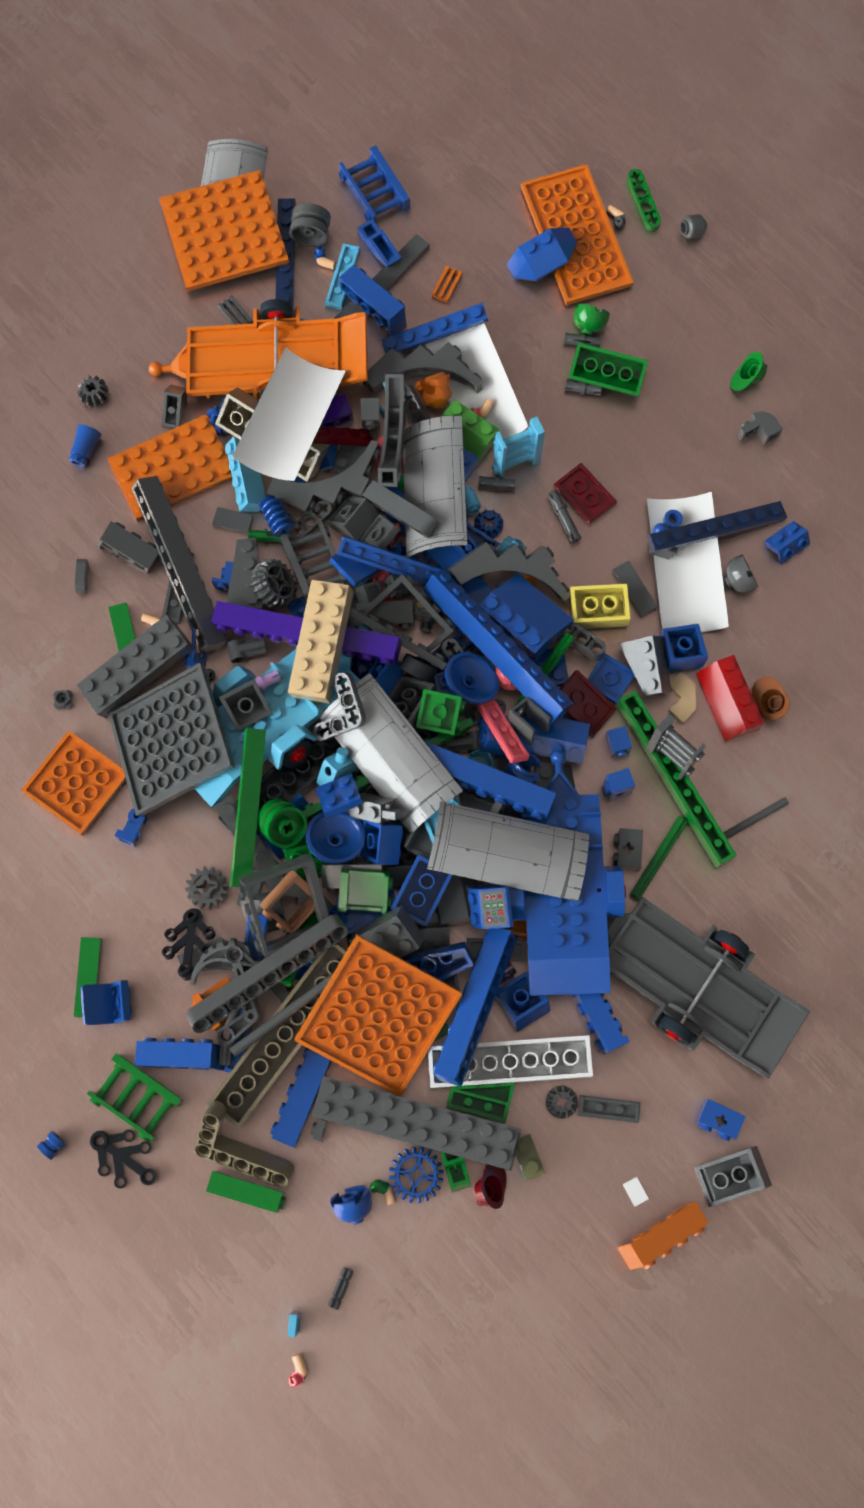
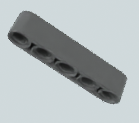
M374 480L371 481L362 494V497L366 498L370 503L426 538L430 536L439 523L431 515L389 489L378 486V483Z

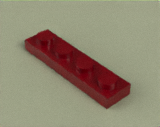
M330 426L319 427L312 443L368 446L371 440L374 439L363 428L350 429L348 427L335 428Z

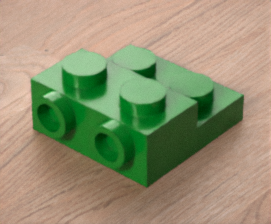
M423 689L416 727L455 735L456 731H460L462 720L458 718L459 713L464 712L466 701L462 700V695Z

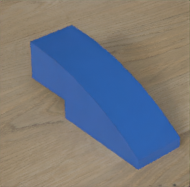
M373 219L358 227L359 237L386 268L402 259L383 230L379 229Z

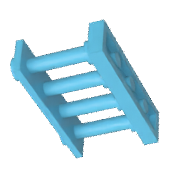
M538 417L530 419L528 430L503 439L500 432L496 433L495 441H493L495 448L492 470L495 475L500 476L499 478H504L505 469L525 461H531L534 467L541 464L545 431Z

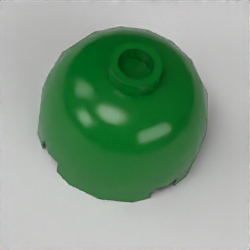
M578 304L575 305L573 320L576 327L582 330L581 333L591 336L592 333H598L606 327L610 313L604 309L600 312L595 306Z

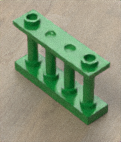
M116 1053L111 1059L116 1063L114 1070L97 1094L93 1091H88L87 1095L91 1097L89 1101L98 1107L103 1105L140 1132L138 1136L146 1142L149 1140L156 1141L157 1137L152 1134L156 1126L170 1107L174 1105L180 1107L184 1100ZM126 1070L132 1074L131 1080L115 1103L111 1105L103 1098L121 1072L124 1073ZM143 1082L148 1086L146 1088L147 1092L128 1117L120 1111V1108L137 1084L140 1085ZM160 1094L164 1097L162 1100L163 1104L147 1127L143 1128L135 1121L152 1097Z

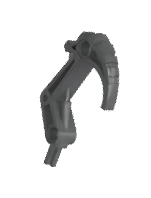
M231 938L227 943L225 940L217 942L216 946L212 945L209 947L208 952L202 954L200 961L193 970L190 984H196L202 969L212 962L232 963L236 978L247 971L246 966L253 967L261 960L257 961L252 956V949L249 944L246 945L236 938ZM233 949H238L240 952L238 960L232 956ZM257 998L242 1007L241 1015H239L241 1009L229 1015L225 1025L218 1030L216 1035L218 1044H220L218 1064L230 1065L232 1054L230 1048L261 1018V1010ZM224 1030H229L231 1032V1040H227L224 1038Z

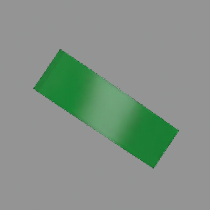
M440 1152L451 1191L456 1192L471 1187L464 1158Z

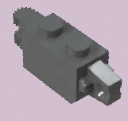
M365 792L360 794L363 804L346 810L349 812L350 817L379 824L402 818V809L393 807V799Z

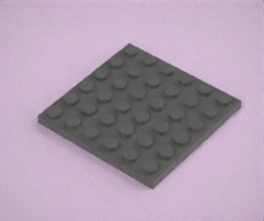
M202 663L196 664L108 714L136 816L141 817L235 767L205 666Z

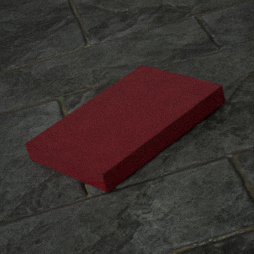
M582 463L578 464L553 484L558 493L589 526L617 504V500Z
M575 670L560 688L574 703L567 711V714L575 721L590 723L588 734L590 737H594L617 710L579 670Z

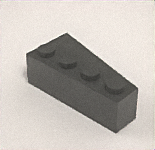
M256 538L237 540L227 603L264 610L262 600L257 599V593L253 592L255 588L251 584L254 581L250 578L253 575L252 571L255 566L260 563Z

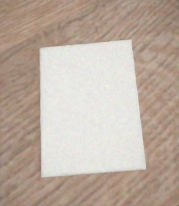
M637 1177L623 1184L634 1207L649 1199Z

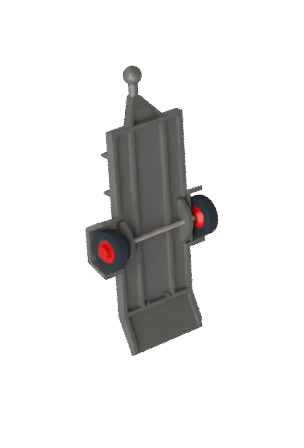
M644 897L640 898L631 913L624 914L623 917H607L610 972L642 993V996H646L660 1006L651 1020L655 1028L681 1046L694 1051L704 1037L737 1061L765 1078H770L809 1015L810 1010L783 995L747 970L755 953L749 951L750 948L739 936L724 930L718 931L717 927L712 925L703 939Z

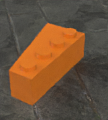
M690 1202L667 1216L665 1221L662 1220L649 1228L650 1231H645L633 1237V1242L622 1244L617 1248L630 1270L641 1267L647 1269L656 1263L655 1259L659 1256L664 1258L671 1254V1248L674 1246L680 1247L689 1241L687 1238L690 1235L697 1236L705 1231L703 1227L709 1222L697 1202Z

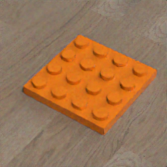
M68 730L21 789V792L83 836L126 781L123 768Z

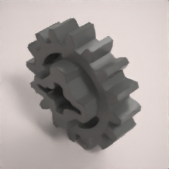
M206 866L203 867V871L197 868L196 875L190 874L192 880H186V883L190 885V887L185 888L186 892H190L187 896L188 899H193L192 903L194 905L199 902L201 909L204 905L211 909V904L218 907L217 901L224 902L222 895H228L224 888L229 887L228 883H223L227 878L221 876L222 872L220 870L215 873L214 867H211L210 871ZM210 876H214L218 879L219 882H213ZM206 884H209L210 888L206 892L203 888L206 887ZM195 893L202 894L204 900L198 898Z

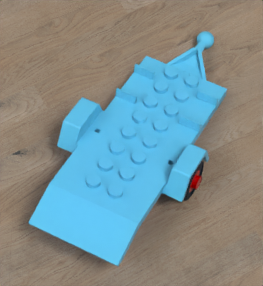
M365 624L357 628L372 632L371 628ZM297 647L277 664L271 662V668L260 676L262 677L276 670L278 674L271 678L273 679L277 676L281 678V681L266 687V690H260L272 714L245 727L266 730L263 762L268 759L278 770L282 767V764L287 768H293L308 757L312 748L308 739L317 740L308 727L316 722L321 714L338 698L335 685L331 704L293 698L288 693ZM341 653L337 674L341 672L350 673L355 683L358 682L360 679L351 671L352 658L343 656V653ZM240 665L215 682L213 688V696L216 705L219 707V716L235 767L194 788L211 807L220 802L232 787L240 781L245 728L237 732L219 698L252 679L256 680L257 676L251 670ZM343 678V681H341V684L344 685V683L347 681V679H346V678Z

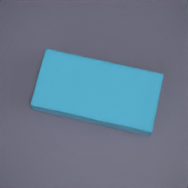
M293 1311L289 1314L288 1337H296L300 1333L301 1313L298 1311Z

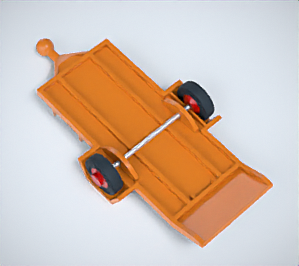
M280 299L267 300L261 304L260 311L253 309V324L187 327V344L170 365L152 362L149 365V372L153 376H160L163 372H172L185 378L186 394L188 397L206 396L210 399V395H225L238 387L246 393H253V397L260 400L284 349L288 348L300 358L317 366L333 370H345L346 372L338 388L368 380L367 313H354L337 319L300 321V306H296L293 311L292 305L287 301Z

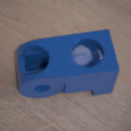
M133 808L128 814L129 820L123 831L118 829L115 837L117 840L135 847L147 823L146 814L141 817L136 816Z

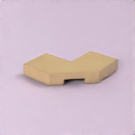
M681 671L670 682L671 689L681 699L669 712L683 724L696 711L695 683Z

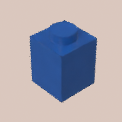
M626 726L607 731L605 737L611 756L622 758L629 755L628 753L631 751L632 745Z

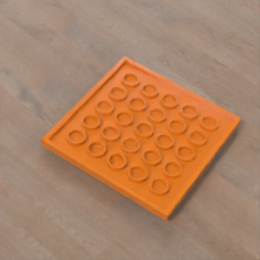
M261 170L159 198L187 292L289 263Z
M356 934L294 1039L295 1042L401 1097L460 999L462 992Z

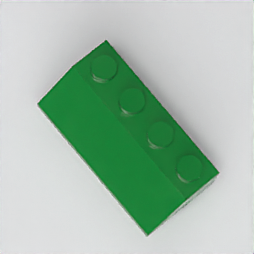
M578 342L568 379L639 397L648 360Z

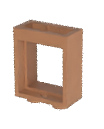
M294 870L289 872L259 904L264 910L262 914L270 921L275 919L278 922L276 926L284 933L286 931L289 933L295 932L315 911L307 882ZM295 883L310 897L286 922L271 907Z

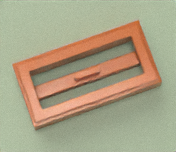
M446 265L432 292V297L448 304L463 272L460 270L458 272L455 268L451 269L450 266ZM450 273L449 276H448V278H447V280H446V282H445V284H444V286H443V288H442V290L440 291V293H439V295H438L437 293L439 292V290H440V288H441V286H442V284H443V282H444V280H445L447 274ZM455 275L456 278L452 283L446 297H443L448 285L450 284L453 276Z

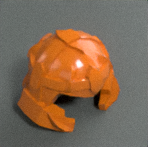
M440 372L416 382L415 389L423 394L425 406H431L435 409L445 407L448 400L452 397L450 374L446 375L445 372Z

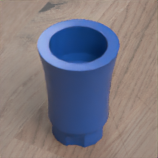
M78 424L70 451L69 462L80 467L86 466L102 434L92 427Z

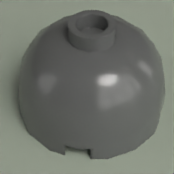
M743 554L735 557L728 563L726 567L727 576L724 577L728 587L732 586L741 593L758 588V584Z

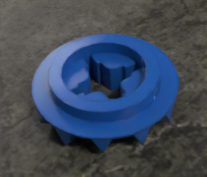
M485 509L476 516L474 527L484 532L490 538H493L501 533L503 519L500 513L498 514L494 509L492 511ZM485 520H493V527L490 525L484 527V525L486 524Z

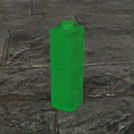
M212 1171L206 1192L275 1213H279V1209L283 1210L286 1202V1197H283L285 1192L216 1171Z

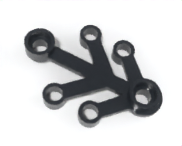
M196 908L187 910L183 915V921L174 929L169 928L164 933L167 941L174 942L178 935L187 928V933L175 944L162 949L164 958L170 960L185 946L183 964L178 968V974L184 981L191 980L194 967L191 965L193 946L195 945L201 954L211 947V945L205 944L195 934L196 927L202 931L203 936L207 940H212L216 936L213 927L207 926L202 921L203 915Z
M126 1130L124 1133L109 1135L105 1131H97L91 1136L90 1145L98 1152V1173L100 1176L105 1177L111 1173V1167L107 1164V1151L113 1155L115 1187L124 1188L128 1183L127 1178L124 1177L122 1163L140 1175V1181L144 1185H152L156 1182L157 1173L154 1169H145L127 1156L136 1153H150L152 1150L150 1142L144 1141L139 1145L117 1148L111 1143L123 1140L132 1142L136 1138V1133L133 1130ZM128 1132H131L133 1135L130 1140L126 1138ZM100 1137L104 1139L102 1145H99L97 1142ZM144 1144H148L149 1149L146 1152L142 1150V1146ZM104 1166L108 1168V1172L106 1174H103L101 1172V1169ZM148 1173H151L153 1175V1178L150 1181L146 1179V1175ZM120 1178L124 1180L122 1186H119L117 1183Z

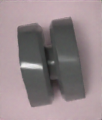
M302 203L295 206L291 217L290 237L300 245L308 247L324 245L328 240V228L331 221L330 213L324 207L313 203Z

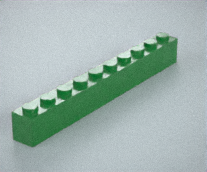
M636 690L619 699L618 709L715 868L717 869L733 860L737 854L691 779L684 776L680 780L678 776L682 770L661 751L655 750L651 754L646 750L658 726Z

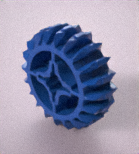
M415 1146L412 1147L413 1153L409 1154L408 1149H404L406 1156L403 1157L398 1153L397 1156L401 1160L399 1162L396 1160L392 1161L393 1164L397 1165L396 1169L393 1167L389 1169V1171L395 1172V1176L391 1175L389 1179H396V1183L391 1184V1187L394 1188L397 1185L399 1187L395 1194L398 1195L401 1191L404 1192L401 1199L405 1200L407 1195H409L410 1203H413L414 1197H417V1202L421 1203V1196H424L425 1200L429 1201L427 1194L430 1192L435 1197L436 1194L432 1189L435 1187L437 1190H440L441 1187L436 1185V1182L444 1181V1179L438 1178V1174H444V1170L437 1171V1167L441 1166L442 1163H434L438 1156L434 1155L431 1159L429 1157L431 1150H428L425 1155L423 1154V1147H420L419 1153H416ZM417 1157L413 1169L401 1168L406 1160ZM423 1159L431 1164L434 1175L426 1174L422 1171ZM419 1164L420 1173L422 1172V1175L427 1176V1178H418L414 1186L413 1177L410 1174H406V1172H415ZM399 1174L408 1176L411 1179L410 1191L401 1184ZM420 1181H432L428 1189L416 1193Z

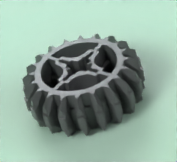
M274 558L260 562L255 566L252 571L253 575L250 577L254 581L251 585L255 588L253 592L257 593V599H261L262 604H266L268 608L280 609L286 607L293 602V599L296 597L295 592L298 590L295 587L297 582L293 579L295 576L290 573L291 569H287L286 564H282L281 560L277 561Z

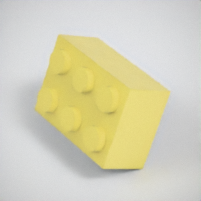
M627 584L570 587V614L575 624L583 629L628 627L630 610Z

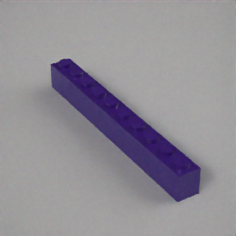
M221 601L216 602L211 620L216 629L222 632L231 630L241 636L251 634L256 639L266 637L276 643L286 641L289 645L295 647L298 646L303 622L301 617ZM346 627L341 653L349 658H354V655L359 656L362 660L372 662L373 659L379 660V663L384 665L397 664L402 641L396 636Z

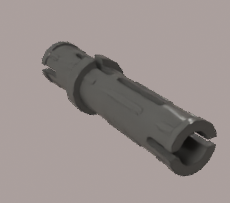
M558 490L551 491V494L548 493L547 497L554 508V514H557L570 542H578L582 537L567 511L566 503H563Z

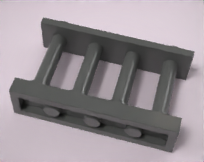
M321 520L318 521L320 530L295 540H289L286 533L280 535L283 549L306 603L311 584H307L306 579H309L308 577L334 567L329 561L306 570L300 567L303 561L327 552L330 553L331 557L335 555L329 540L331 536L327 526H323ZM322 537L326 544L300 555L299 553H294L296 547ZM338 570L339 575L323 580L324 582H342V584L348 585V580Z
M669 714L655 729L646 750L651 754L655 750L661 751L682 770L678 776L681 780L684 776L689 777L694 772L695 768L693 766L705 755L703 750L706 745L702 744L698 749L692 746L674 730L673 723L675 718Z

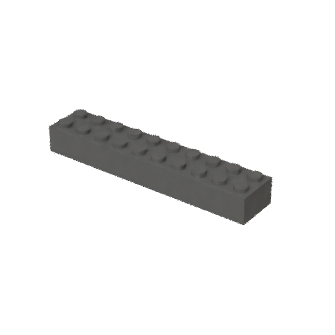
M325 1076L322 1078L312 1117L509 1171H512L521 1129Z

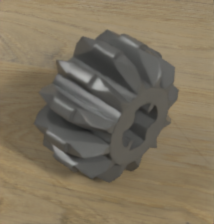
M90 375L88 380L82 378L83 384H78L79 390H77L81 402L86 403L89 407L92 404L97 407L99 402L104 404L103 399L108 398V387L105 385V381L99 379L97 375L93 379Z

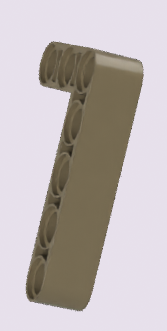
M211 1102L201 1120L194 1148L196 1155L280 1188L286 1187L294 1172V1165L286 1159L222 1136L221 1131L226 1115V1107L221 1102Z

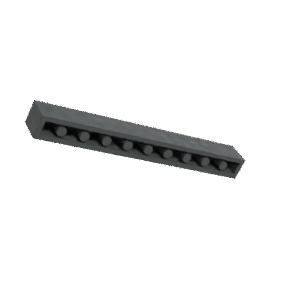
M158 476L137 479L132 486V491L192 631V628H196V643L200 653L220 649L227 642L226 633L217 630L211 623L214 613L212 600L208 597L205 584L200 578L198 567L194 563L191 551L186 545L184 534L178 526L177 518L173 514L170 501L164 493L163 485L159 481Z

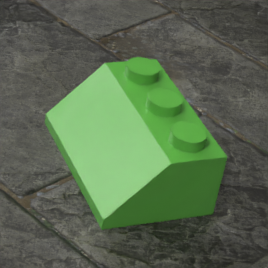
M454 399L443 416H462L463 448L478 457L479 465L493 447V441H495V435L499 432V428Z

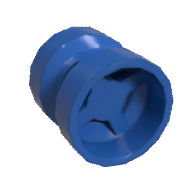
M51 1131L47 1135V1139L41 1141L37 1148L48 1159L52 1160L56 1156V1152L59 1149H63L66 1143L59 1135Z

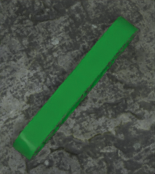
M632 169L627 177L628 186L645 228L651 232L656 231L661 223L660 214L644 174L639 169ZM638 190H643L646 194L640 196L636 192ZM648 204L652 209L644 210L642 206ZM651 215H652V217H651V218H652V221H653V222H656V224H653L652 222H650V216H651Z

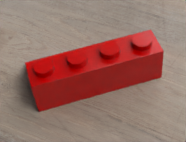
M735 655L720 659L696 673V677L725 742L761 729L764 721Z

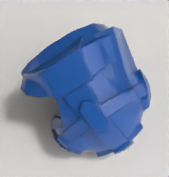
M528 752L530 756L526 761L511 764L510 761L508 762L507 767L503 771L504 773L535 785L539 781V773L529 772V765L540 766L541 761L532 753Z

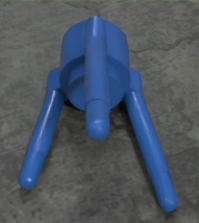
M192 628V645L195 649L185 656L187 669L198 663L206 666L208 652H204L203 657H201L200 653H196V628Z

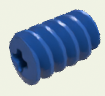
M270 495L259 502V507L262 509V513L265 515V520L268 521V526L274 537H280V535L287 534L293 529L294 523H289L291 517L287 516L288 511L284 510L285 505L281 504L282 499Z

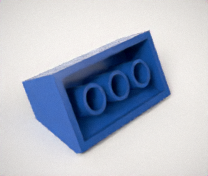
M526 715L521 717L535 729L532 745H529L517 734L527 752L551 757L552 752L561 750L566 755V761L583 764L590 723L562 718L553 724L550 723L549 732L545 733Z

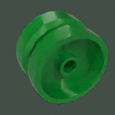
M276 798L269 800L258 812V830L265 838L279 848L295 846L306 834L308 824L305 814L286 799Z

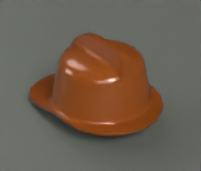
M764 676L754 683L752 696L765 717L777 720L787 714L790 701L783 687L775 678Z

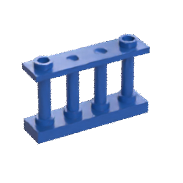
M376 145L370 148L369 159L349 169L345 167L343 162L339 163V177L350 188L362 207L367 221L373 219L377 224V215L397 205L401 206L404 212L410 209L408 194ZM370 166L377 168L376 173L356 183L351 176ZM379 179H384L386 182L385 186L365 196L360 191L361 188ZM388 192L393 193V200L375 209H372L368 203Z

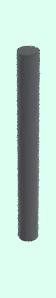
M782 798L723 832L728 839L788 805L787 798Z

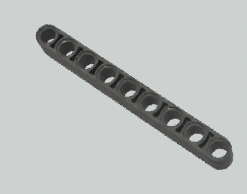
M335 914L326 917L191 1007L187 1011L186 1017L195 1033L207 1031L343 940L348 934V929L341 918Z

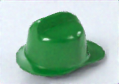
M753 352L748 355L734 373L730 382L733 390L740 391L749 385L763 380L767 372V365L763 362V355L760 352Z

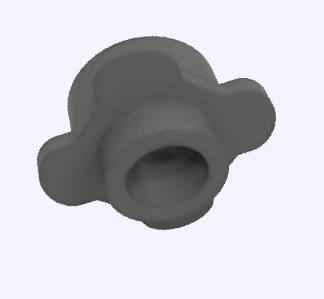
M70 690L54 692V707L56 709L61 707L71 708L73 706L71 702L73 693Z

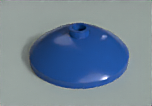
M462 652L454 655L448 661L445 668L446 682L454 694L463 696L462 700L471 704H484L492 700L499 689L498 675L492 664L484 657L471 652Z
M322 811L310 821L306 830V843L311 853L319 860L328 864H344L355 859L362 851L365 843V831L359 819L350 817L347 811L327 819Z

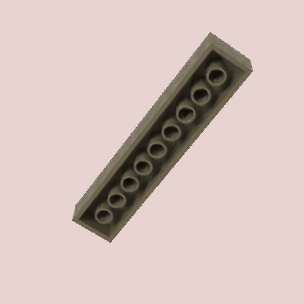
M337 943L320 954L273 1016L334 973L347 950ZM320 995L252 1044L208 1101L207 1105H210L213 1101L221 1102L226 1107L225 1119L239 1129L302 1047L301 1044L295 1042L294 1038Z

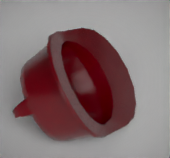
M486 1164L483 1177L476 1182L474 1187L478 1206H490L493 1209L501 1208L507 1184L505 1169Z

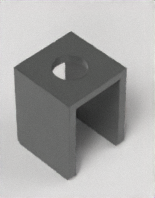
M526 697L509 710L508 721L514 731L529 745H532L535 729L521 717L526 715L545 733L549 732L551 717L531 699Z

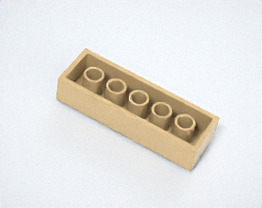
M311 580L288 693L293 698L331 704L334 677L337 675L354 593L349 585Z

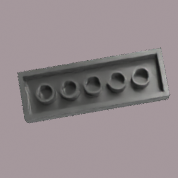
M165 615L77 684V686L97 715L107 718L109 713L129 701L195 648L177 623L171 617Z

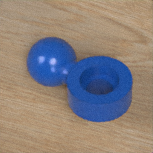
M669 510L663 517V523L656 524L653 532L679 527L683 521L682 514L677 510ZM669 519H673L675 523H671Z

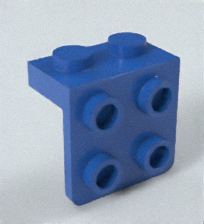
M120 980L111 984L81 986L84 1025L118 1024L131 1020L132 1009L129 1003L130 988L128 980Z

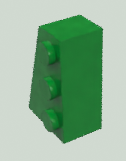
M515 1082L467 1085L462 1087L453 1086L450 1089L446 1108L506 1123Z

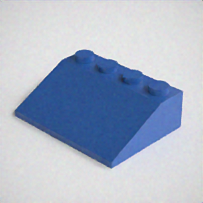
M519 573L492 591L479 604L489 614L490 618L535 661L574 622L573 618Z

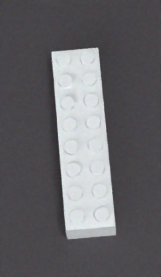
M586 1035L478 1043L462 1086L593 1077L590 1037ZM431 1046L428 1050L431 1089L457 1086L440 1081L433 1074L434 1065L440 1057L442 1046Z

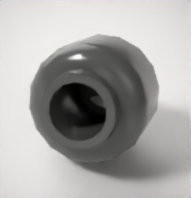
M700 214L685 216L680 223V232L687 239L700 238L707 229V222Z

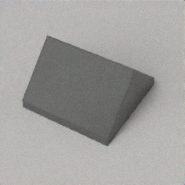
M255 679L219 697L237 732L272 714Z

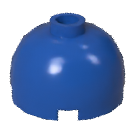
M364 1185L344 1189L346 1194L339 1196V1193L331 1198L330 1204L336 1217L343 1222L354 1225L363 1222L372 1208L370 1189H366Z

